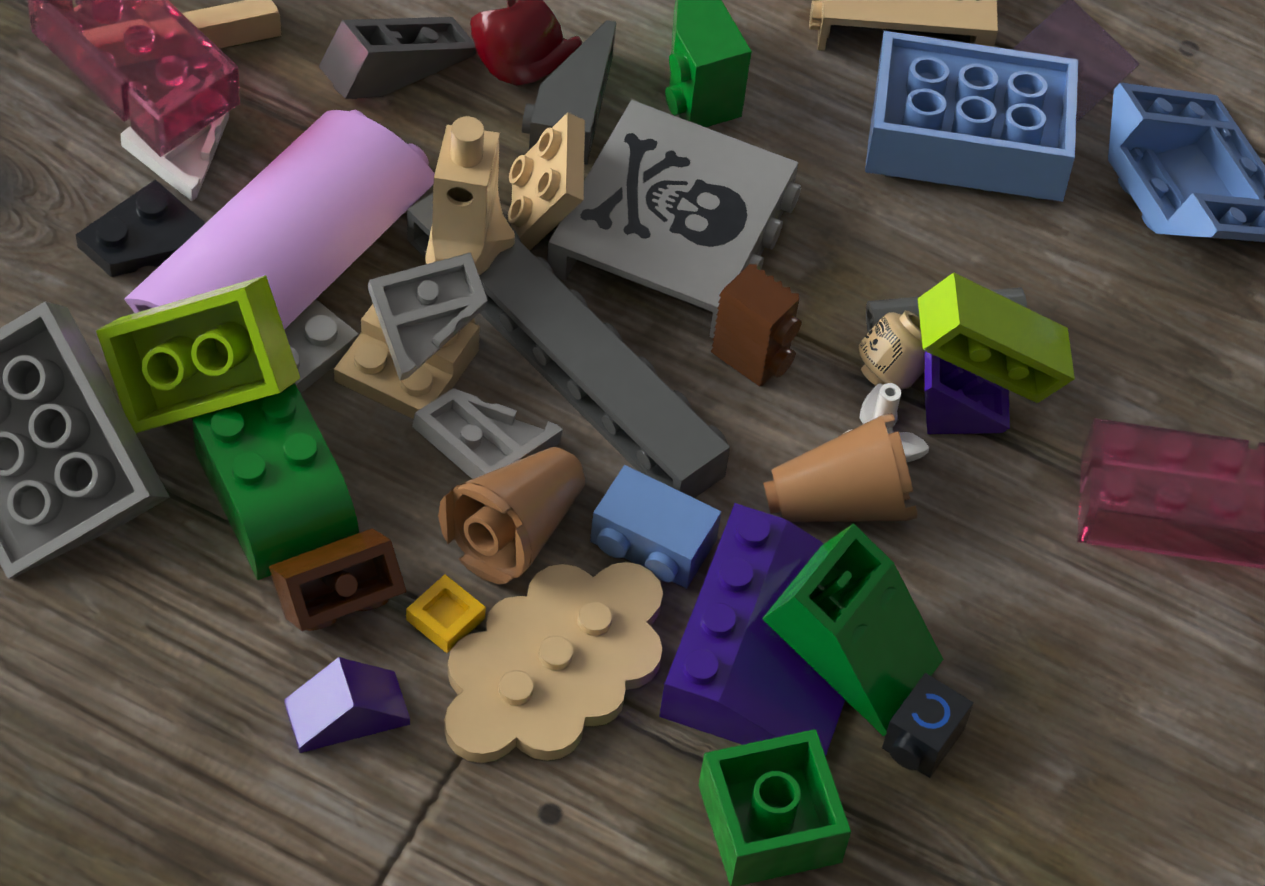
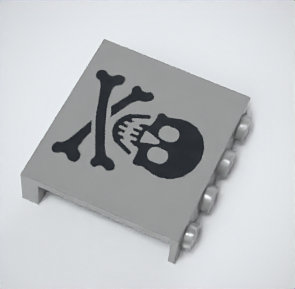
M631 100L584 180V200L559 223L548 244L547 262L555 276L562 280H566L576 261L580 260L713 312L709 337L714 338L715 334L713 333L716 330L714 327L717 323L715 320L718 317L716 314L719 311L717 308L720 304L718 301L721 298L719 296L721 291L749 264H757V269H762L764 257H761L764 248L772 250L779 238L783 221L779 220L784 211L791 214L796 206L801 192V185L795 183L798 162Z

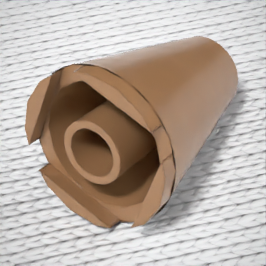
M893 414L881 415L771 469L773 480L763 482L770 514L781 512L783 519L790 522L909 521L917 519L916 505L905 508L904 501L910 499L909 493L913 492V487L899 431L889 434L887 432V428L894 426L895 418Z
M552 447L455 486L440 501L438 514L441 531L447 544L455 539L458 546L464 552L459 561L483 580L500 585L522 576L583 490L585 477L582 465L573 454L561 448Z

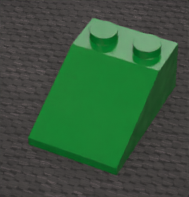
M675 0L672 46L669 56L670 79L669 87L665 89L666 102L674 116L679 115L680 118L703 127L742 117L752 51L722 0Z

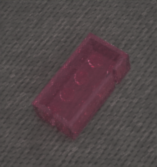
M27 0L32 32L124 122L130 119L131 129L160 157L240 104L238 66L168 0H75L77 5L75 8H73L72 0Z
M1094 418L1081 456L1080 493L1082 495L1079 501L1077 542L1265 569V442H1259L1256 450L1249 449V440Z

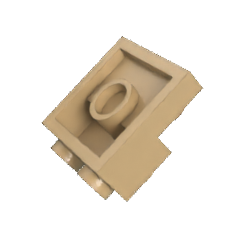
M372 304L361 319V333L334 368V381L414 419L415 412L451 390L479 351L480 326L475 324L473 318L409 378L399 380L377 313Z

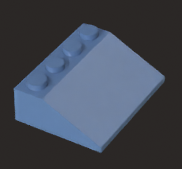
M884 31L868 138L865 172L1063 202L1075 159L1078 59Z

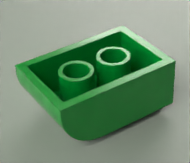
M295 383L278 394L192 417L196 455L257 581L271 576L269 566L359 533L357 516L345 480Z

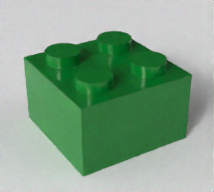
M816 729L704 753L698 786L730 886L746 885L843 862L851 830Z

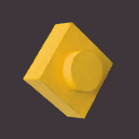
M446 574L406 608V620L445 653H448L460 639L467 636L485 619L486 607Z

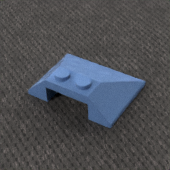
M1119 83L1114 89L1108 161L1119 176L1118 182L1122 189L1131 195L1141 210L1142 219L1146 226L1155 234L1265 242V165L1218 96Z

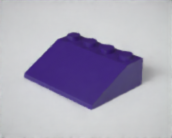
M734 503L664 683L659 717L741 745L816 729L826 757L845 699L762 619L812 556L824 544L823 542L786 519Z

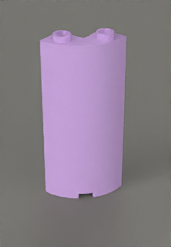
M326 111L124 300L134 313L266 275L285 330L434 184L435 173L428 166V158L422 149L414 144L405 143L393 132L367 118L360 111Z

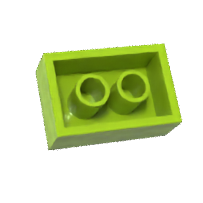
M266 275L123 316L96 330L123 411L135 433L278 394L301 379Z

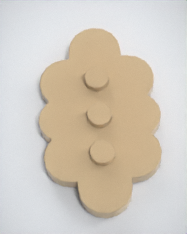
M629 562L612 564L601 570L594 577L577 566L566 564L548 566L535 575L529 584L527 596L508 597L496 603L489 611L486 631L471 633L455 644L450 652L448 677L451 687L458 696L455 697L447 708L444 731L447 743L454 753L467 761L486 763L500 759L517 747L520 751L535 759L546 761L561 759L573 752L581 742L584 726L605 725L616 719L623 709L625 690L642 687L652 681L659 671L663 648L659 635L651 625L660 615L663 590L655 574L640 564Z

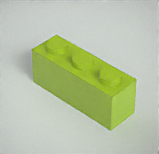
M952 273L917 298L924 351L1035 403L1041 402L1075 379L1067 327L957 273Z

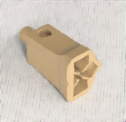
M470 116L460 117L452 125L446 126L434 175L433 218L425 261L426 264L471 252L477 272L481 275L490 267L500 252L513 247L515 233L503 215L498 191L500 133L485 131L482 122L477 118Z

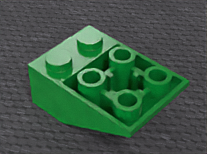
M854 523L817 550L762 618L882 736L886 735L890 720L925 673L932 676L944 660L894 562Z

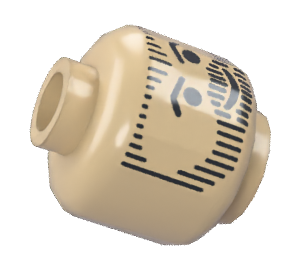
M905 311L903 314L894 312L885 314L858 345L860 357L865 363L861 371L875 386L879 383L883 385L893 383L900 389H908L925 371V351L922 347L920 318L910 311Z

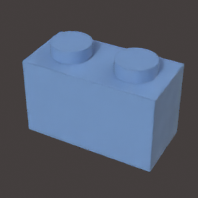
M624 465L593 512L590 542L598 545L609 556L625 558L635 564H640L651 570L659 580L664 582L672 581L687 589L717 541L722 511Z

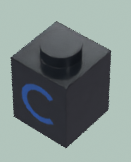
M925 673L890 720L882 749L889 752L891 757L902 767L909 770H918L931 778L965 730L974 702Z

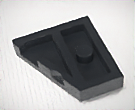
M155 179L76 234L77 247L110 277L136 272L139 268L145 266L159 267L193 236L205 222Z

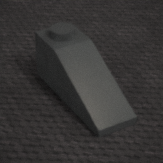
M453 17L342 20L319 68L332 82L334 89L345 99L383 97L473 57L477 50L474 41Z
M606 20L540 84L536 103L526 104L522 121V133L530 134L529 150L538 142L540 136L547 128H552L568 112L585 120L584 164L588 165L614 55L615 21Z

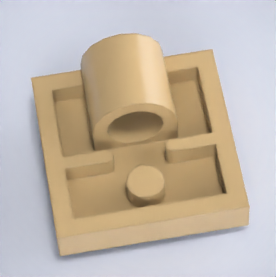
M568 112L552 128H547L540 136L538 142L525 155L518 156L510 169L509 181L512 183V203L508 211V222L518 234L521 243L529 251L584 200L585 120Z

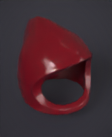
M507 0V8L482 11L474 15L470 20L472 39L477 53L488 71L498 80L516 86L536 82L550 74L582 45V40L579 36H574L570 39L563 38L560 23L543 0H517V2L516 0Z

